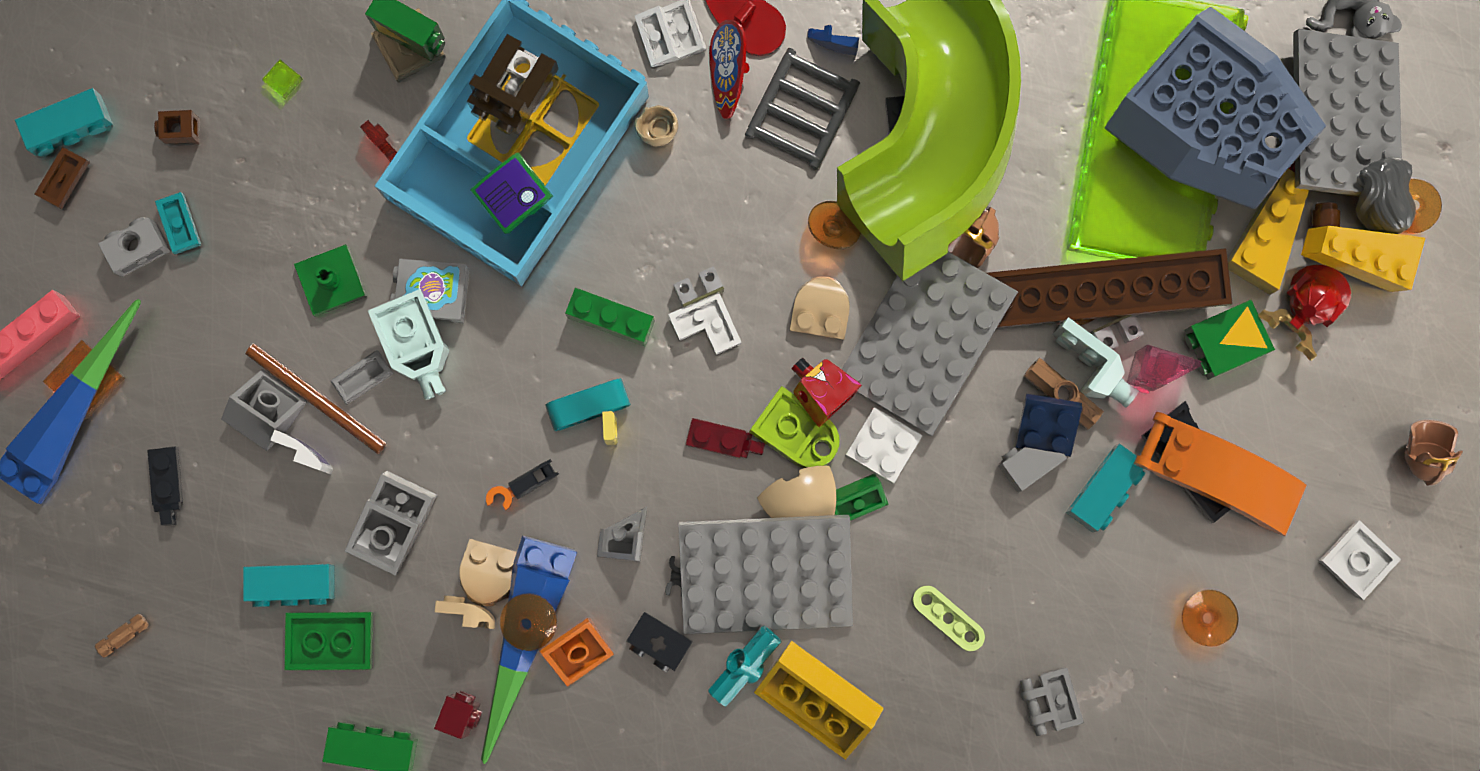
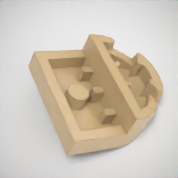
M815 277L801 286L795 296L790 331L845 339L850 307L849 296L840 283L829 277Z
M469 539L460 565V586L467 598L473 603L482 606H494L496 602L502 601L505 598L508 599L513 562L517 552Z
M444 596V601H436L435 612L463 615L462 627H483L485 622V628L495 629L493 615L480 605L465 603V597Z

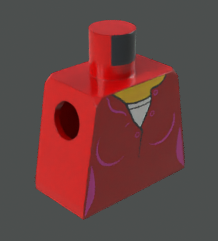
M802 357L791 368L801 378L793 390L794 395L819 428L850 401L862 386L857 380L828 359H824L813 368Z

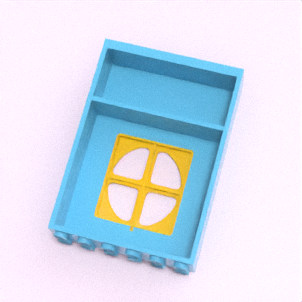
M501 0L375 184V187L386 200L522 287L649 95L647 82L645 81L646 78L640 72L634 69L631 71L621 66L622 62L615 56L608 54L606 57L598 51L599 48L593 42L587 39L584 42L575 37L576 33L565 25L559 27L552 22V17L544 11L539 10L536 12L529 8L530 4L526 0ZM509 34L521 41V47L537 57L543 53L557 62L558 71L552 79V88L540 106L532 113L525 128L506 154H502L495 148L492 141L491 120L487 118L486 121H482L472 115V109H470L467 100L472 93L469 83L474 74L479 77L483 75L505 36ZM522 63L517 66L516 71L518 73H526L530 69V65ZM506 80L504 86L502 87V89H503L504 91H505V85H507V83H508L507 80ZM564 90L569 91L573 95L578 107V126L573 137L565 136L544 122L545 115L559 94ZM540 131L564 147L563 153L554 160L540 166L531 167L553 197L534 215H529L510 233L505 234L470 189L515 153H520L532 134Z

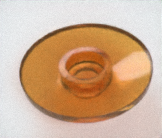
M1411 178L1409 191L1413 200L1419 202L1420 207L1416 210V216L1412 225L1404 232L1414 234L1428 230L1437 222L1442 211V200L1439 192L1432 184L1422 179Z
M836 201L821 202L809 214V230L813 237L824 246L833 249L849 248L858 241L861 232L839 208Z
M1216 590L1199 591L1193 594L1183 607V628L1186 634L1200 645L1210 647L1222 645L1230 640L1237 630L1239 621L1237 608L1233 601L1222 592ZM1205 613H1209L1212 616V620L1208 624L1203 620Z
M531 593L521 594L512 598L504 606L500 616V628L504 638L512 646L520 650L533 651L542 648L553 638L557 628V616L554 608L545 598ZM529 619L532 624L531 628H524L522 620Z

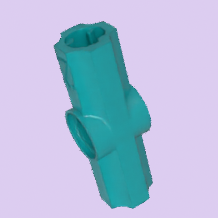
M762 626L744 649H736L730 653L726 661L727 669L708 690L711 696L726 707L746 683H754L761 677L764 670L763 663L782 642L781 639L769 628Z

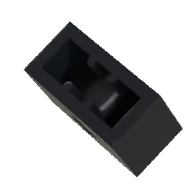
M646 612L643 613L627 639V642L631 644L629 650L642 658L645 654L655 659L653 664L665 672H668L669 669L674 671L677 669L693 642ZM662 636L665 638L663 643L666 645L665 650L660 648L656 652L652 649L654 644L650 641L652 638L658 639Z

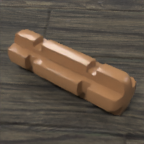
M141 614L135 615L129 620V624L125 622L107 635V640L103 638L97 642L95 649L98 654L103 658L109 656L114 652V648L118 649L134 638L137 631L141 633L148 628L149 624L145 617Z

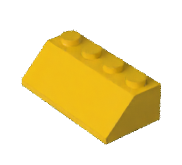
M793 641L785 648L754 691L757 696L845 760L872 730L884 709Z

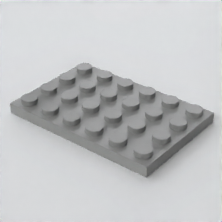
M1297 29L1293 33L1294 81L1325 123L1326 128L1295 160V188L1360 196L1364 187V178L1360 175L1361 170L1369 166L1370 163L1388 157L1402 159L1399 43Z
M948 252L904 281L899 276L896 277L842 370L862 385L857 391L859 394L933 436L1018 291Z
M849 515L678 523L684 634L759 631L762 626H766L770 630L853 626Z

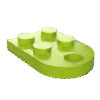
M783 386L780 387L749 431L756 438L803 469L813 466H826L836 455L840 442L837 428L831 420L828 419L819 428L796 396ZM819 442L826 443L830 448L829 455L820 456L817 454L815 445Z

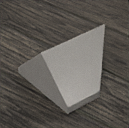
M647 507L606 529H600L597 557L640 562Z

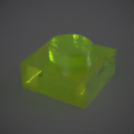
M279 59L262 80L282 98L286 99L303 79Z

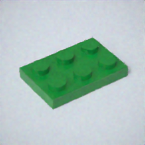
M373 612L286 613L284 670L372 669Z

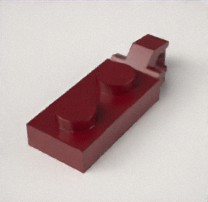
M692 418L686 446L740 459V457L747 458L748 452L762 455L765 443L751 440L752 434L745 430Z

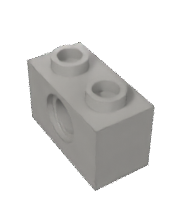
M149 217L133 220L129 224L130 227L122 231H113L104 237V241L98 243L113 273L120 277L171 251L158 225ZM134 239H138L137 248L129 251V243Z

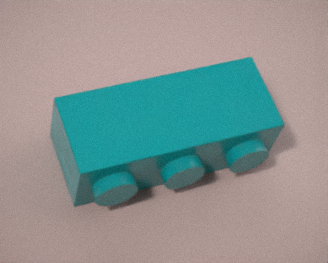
M93 88L15 119L26 150L35 156H47L53 153L55 148L62 145H74L80 141V138L89 134H101L106 131V127L113 125L101 94Z
M1120 443L1115 445L1066 513L1091 532H1097L1099 529L1104 531L1113 519L1110 515L1116 506L1121 508L1128 499L1129 494L1126 492L1132 484L1136 486L1145 475L1143 468L1134 464L1136 455Z
M335 565L243 567V601H252V607L270 606V601H281V606H298V600H309V605H327V599H335Z

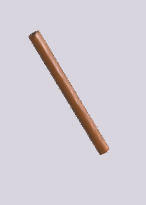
M252 344L247 349L245 354L375 453L379 454L384 449L386 443L256 344Z

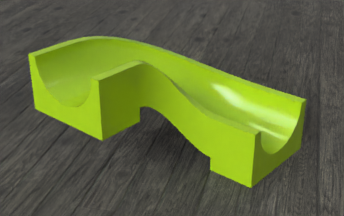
M863 0L862 41L894 76L900 73L905 98L899 119L891 133L882 141L837 167V205L902 281L948 253V245L962 235L988 206L1003 179L1008 165L1019 109L1021 66L1016 33L1010 16L1001 0H906L891 7H884L879 0Z

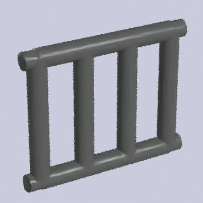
M788 48L748 125L745 136L752 139L756 136L809 162L811 168L818 170L857 92L860 81L856 79L849 81L797 56L794 49ZM793 65L844 90L845 92L839 104L833 103L784 79L790 66ZM781 89L833 114L827 128L772 103L778 90ZM770 113L821 138L815 152L760 127L766 114Z

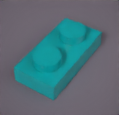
M182 192L155 201L172 253L178 254L201 246L185 195Z

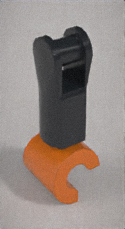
M549 459L508 483L510 486L508 488L502 486L491 488L486 495L487 506L493 504L494 497L497 494H502L505 498L503 507L507 510L512 504L513 497L516 496L518 500L558 476L559 472H555L550 464L552 460ZM541 469L545 476V479L540 482L537 481L533 474Z

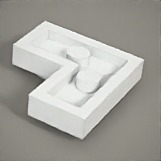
M719 292L668 314L679 341L705 330L716 355L741 344V340Z

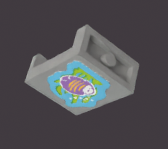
M399 259V265L395 266L393 270V282L397 283L396 293L391 294L390 301L421 289L433 319L451 320L453 323L464 324L470 269L466 264Z

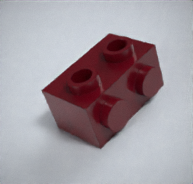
M464 691L446 696L434 729L459 739L467 737L470 730L474 727L476 728L480 721L482 711L478 709L481 703L474 701L476 696Z

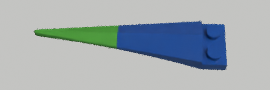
M137 299L131 304L7 446V451L0 459V479L35 503L41 504L57 482L85 415L141 304V300Z
M522 535L513 562L502 648L481 756L484 764L492 752L570 581L568 578L577 554L574 549Z

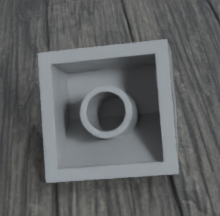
M262 369L229 397L221 420L267 451L276 443L270 441L274 430L286 433L307 401Z

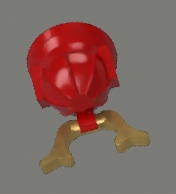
M1319 264L1306 266L1292 277L1291 287L1287 291V294L1291 296L1290 308L1292 314L1285 309H1279L1275 312L1263 310L1258 314L1273 329L1280 324L1279 321H1282L1289 329L1297 333L1301 342L1296 346V349L1303 352L1310 361L1317 354L1312 346V334L1303 324L1315 326L1322 323L1328 327L1347 309L1351 300V289L1346 278L1336 269Z

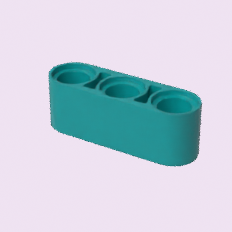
M621 378L545 404L554 431L563 430L601 417L602 412H616L631 405Z

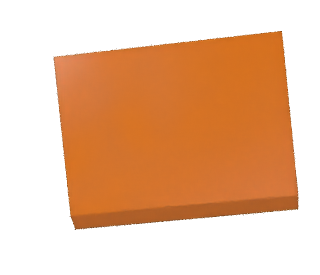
M590 618L585 619L540 650L542 656L566 686H569L614 655Z

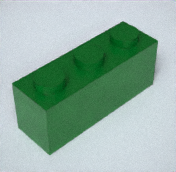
M578 288L574 289L565 312L570 320L644 347L655 322L652 315Z
M338 722L337 726L328 727L322 762L376 771L413 770L418 739L410 738L411 733L394 731L393 735L383 734V728L366 726L365 731L354 729L355 724L348 722Z

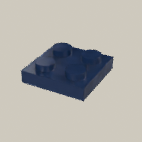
M1026 394L1015 442L1016 448L1023 449L1026 447L1062 453L1065 456L1071 457L1082 412V403Z

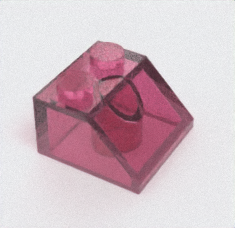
M1146 345L1135 352L1127 383L1133 385V388H1136L1139 392L1149 394L1150 391H1155L1200 367L1202 361Z

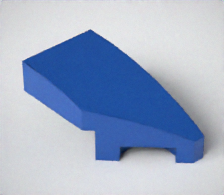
M832 25L824 26V30L808 29V39L816 44L838 53L857 55L859 37L832 35Z

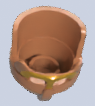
M992 207L985 208L981 216L962 235L948 245V252L979 268L986 257L991 254L999 240V223L995 216L996 210Z
M1420 420L1411 426L1408 445L1405 450V460L1411 473L1418 479L1423 480L1427 486L1438 484L1446 475L1452 473L1456 467L1457 461L1463 453L1462 450L1457 453L1454 452L1458 430L1447 423L1436 420Z

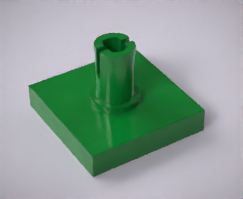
M346 244L294 264L311 312L315 317L367 297L349 247Z

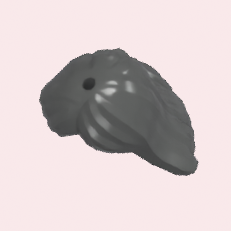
M1393 157L1370 163L1369 166L1360 171V175L1364 178V187L1356 204L1357 217L1370 231L1391 234L1402 233L1410 228L1416 216V205L1409 191L1412 165L1406 160Z

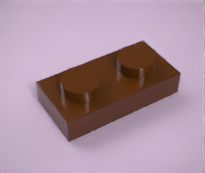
M62 147L36 190L35 195L62 209L90 162Z

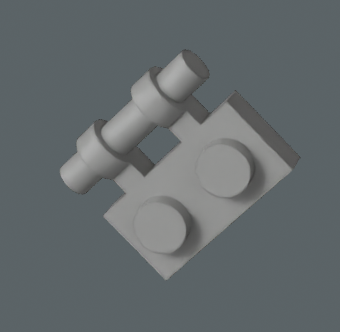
M1066 667L1038 675L1041 687L1038 688L1033 687L1031 678L1020 681L1023 690L1021 696L1023 701L1027 703L1030 713L1028 717L1030 726H1034L1036 736L1047 733L1044 723L1051 720L1056 731L1084 723ZM1045 696L1049 711L1041 713L1037 697Z

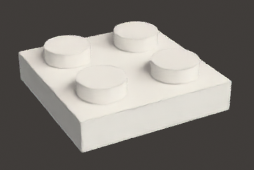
M874 407L845 456L894 484L922 435Z
M1358 520L1338 539L1319 562L1359 600H1364L1401 559Z

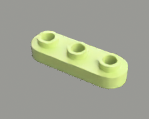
M922 586L914 592L912 597L914 608L960 648L966 651H975L983 645L985 640L983 629L936 588ZM925 594L931 597L929 605H924L921 602V598ZM945 613H950L953 617L952 622L949 624L943 621ZM968 631L974 634V639L971 642H967L964 638L965 633Z

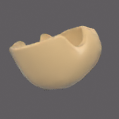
M660 105L644 108L639 118H635L634 121L638 136L646 144L654 147L669 143L678 130L676 115L668 107Z

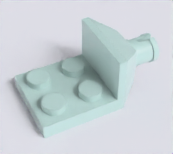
M416 290L368 310L391 368L414 381H418L425 400L435 397L431 384L438 396L446 392L438 372L443 369L449 354V348L442 341L422 290Z
M1068 317L1052 334L1057 338L1056 342L1067 350L1073 349L1080 354L1078 358L1086 365L1097 367L1080 392L1089 398L1103 399L1107 396L1112 397L1122 404L1124 408H1127L1139 390L1133 388L1122 378L1125 371L1119 354Z

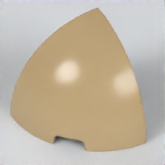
M813 466L800 469V474L790 481L780 478L757 497L759 503L771 518L835 515L836 486L830 466Z

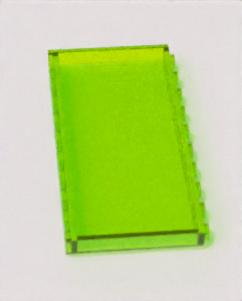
M1109 0L1067 251L1116 260L1206 250L1207 241H1211L1214 232V226L1210 225L1211 217L1215 215L1218 207V199L1215 198V195L1169 179L1108 132L1105 126L1125 96L1197 14L1211 6L1245 31L1248 15L1244 14L1243 8L1200 0ZM1181 68L1175 71L1176 77L1180 80L1190 78V73L1186 69ZM1223 102L1220 104V110L1228 114L1229 109H1232L1234 105L1229 102Z

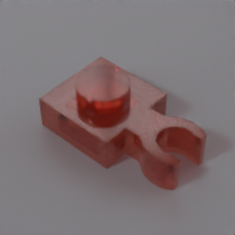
M367 120L360 128L391 162L397 151L387 142L386 138L389 135L379 124L373 126Z

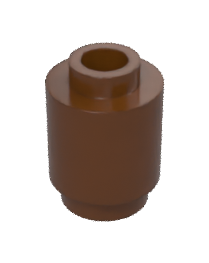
M1329 202L1315 204V210L1312 211V228L1324 226L1340 227L1338 204Z

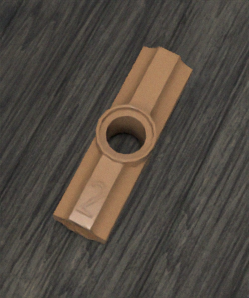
M1040 357L1028 368L1023 376L1050 398L1060 399L1058 397L1059 387H1065L1069 392L1068 401L1082 403L1079 424L1086 430H1089L1104 412L1081 393L1075 383L1066 380Z

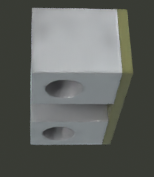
M714 266L699 273V278L707 294L697 297L689 278L673 284L682 307H686L718 292H724V287ZM707 276H712L714 280L712 282H708L705 280V278ZM682 287H687L689 291L687 293H682L680 289Z
M1135 315L1123 316L1090 332L1101 342L1107 340L1112 350L1119 346L1110 328L1112 325L1116 324L1125 344L1144 335ZM1128 328L1133 330L1134 335L1129 334Z

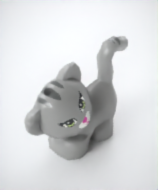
M1328 0L1324 10L1323 21H1318L1314 17H1309L1306 20V25L1312 30L1324 32L1333 27L1336 10L1353 8L1356 10L1353 16L1354 26L1351 29V36L1378 38L1387 33L1399 32L1402 27L1401 21L1397 16L1393 15L1389 4L1378 0Z

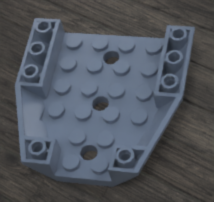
M1211 6L1194 17L1125 96L1105 126L1108 132L1169 179L1252 209L1258 207L1286 170L1326 128L1325 123L1278 56ZM1181 68L1186 69L1190 73V78L1180 80L1176 77L1175 71ZM1223 102L1233 104L1235 112L1232 114L1223 113L1220 110V104ZM1269 136L1278 138L1280 146L1278 148L1268 147L1265 143V138Z

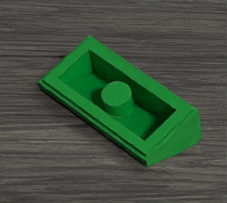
M871 474L836 489L835 515H849L850 521L889 505L881 482L876 474Z

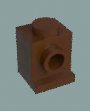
M192 110L158 111V120L154 123L156 137L164 144H199V117ZM177 126H181V132H174Z

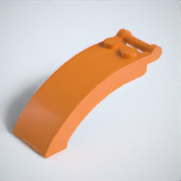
M1155 413L1153 427L1141 454L1136 456L1135 465L1155 473L1160 478L1216 501L1265 529L1286 536L1307 486L1304 482L1271 462L1233 443L1173 419L1164 413ZM1168 427L1173 429L1158 464L1151 461V458L1164 428Z

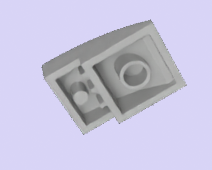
M389 471L382 473L371 498L365 504L345 552L393 575H397L435 502L437 494Z

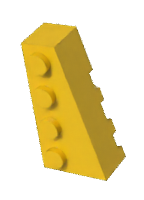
M1287 169L1276 182L1271 192L1261 202L1227 258L1229 271L1269 295L1280 289L1309 191L1295 188V172Z
M1324 226L1308 229L1301 255L1386 291L1412 290L1425 238Z

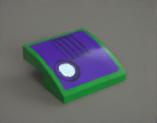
M515 153L470 189L505 234L510 233L529 215H534L553 197L520 153Z

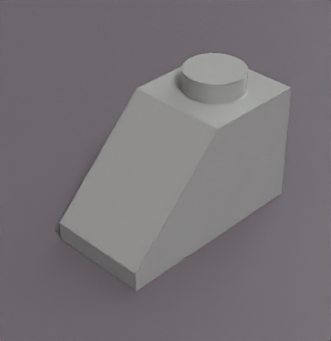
M1014 447L1002 456L1004 462L998 466L1019 493L1061 464L1067 457L1062 453L1026 447L1017 451Z

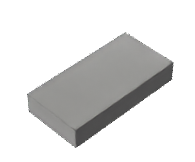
M376 350L330 381L344 403L349 404L393 375V372L380 352Z

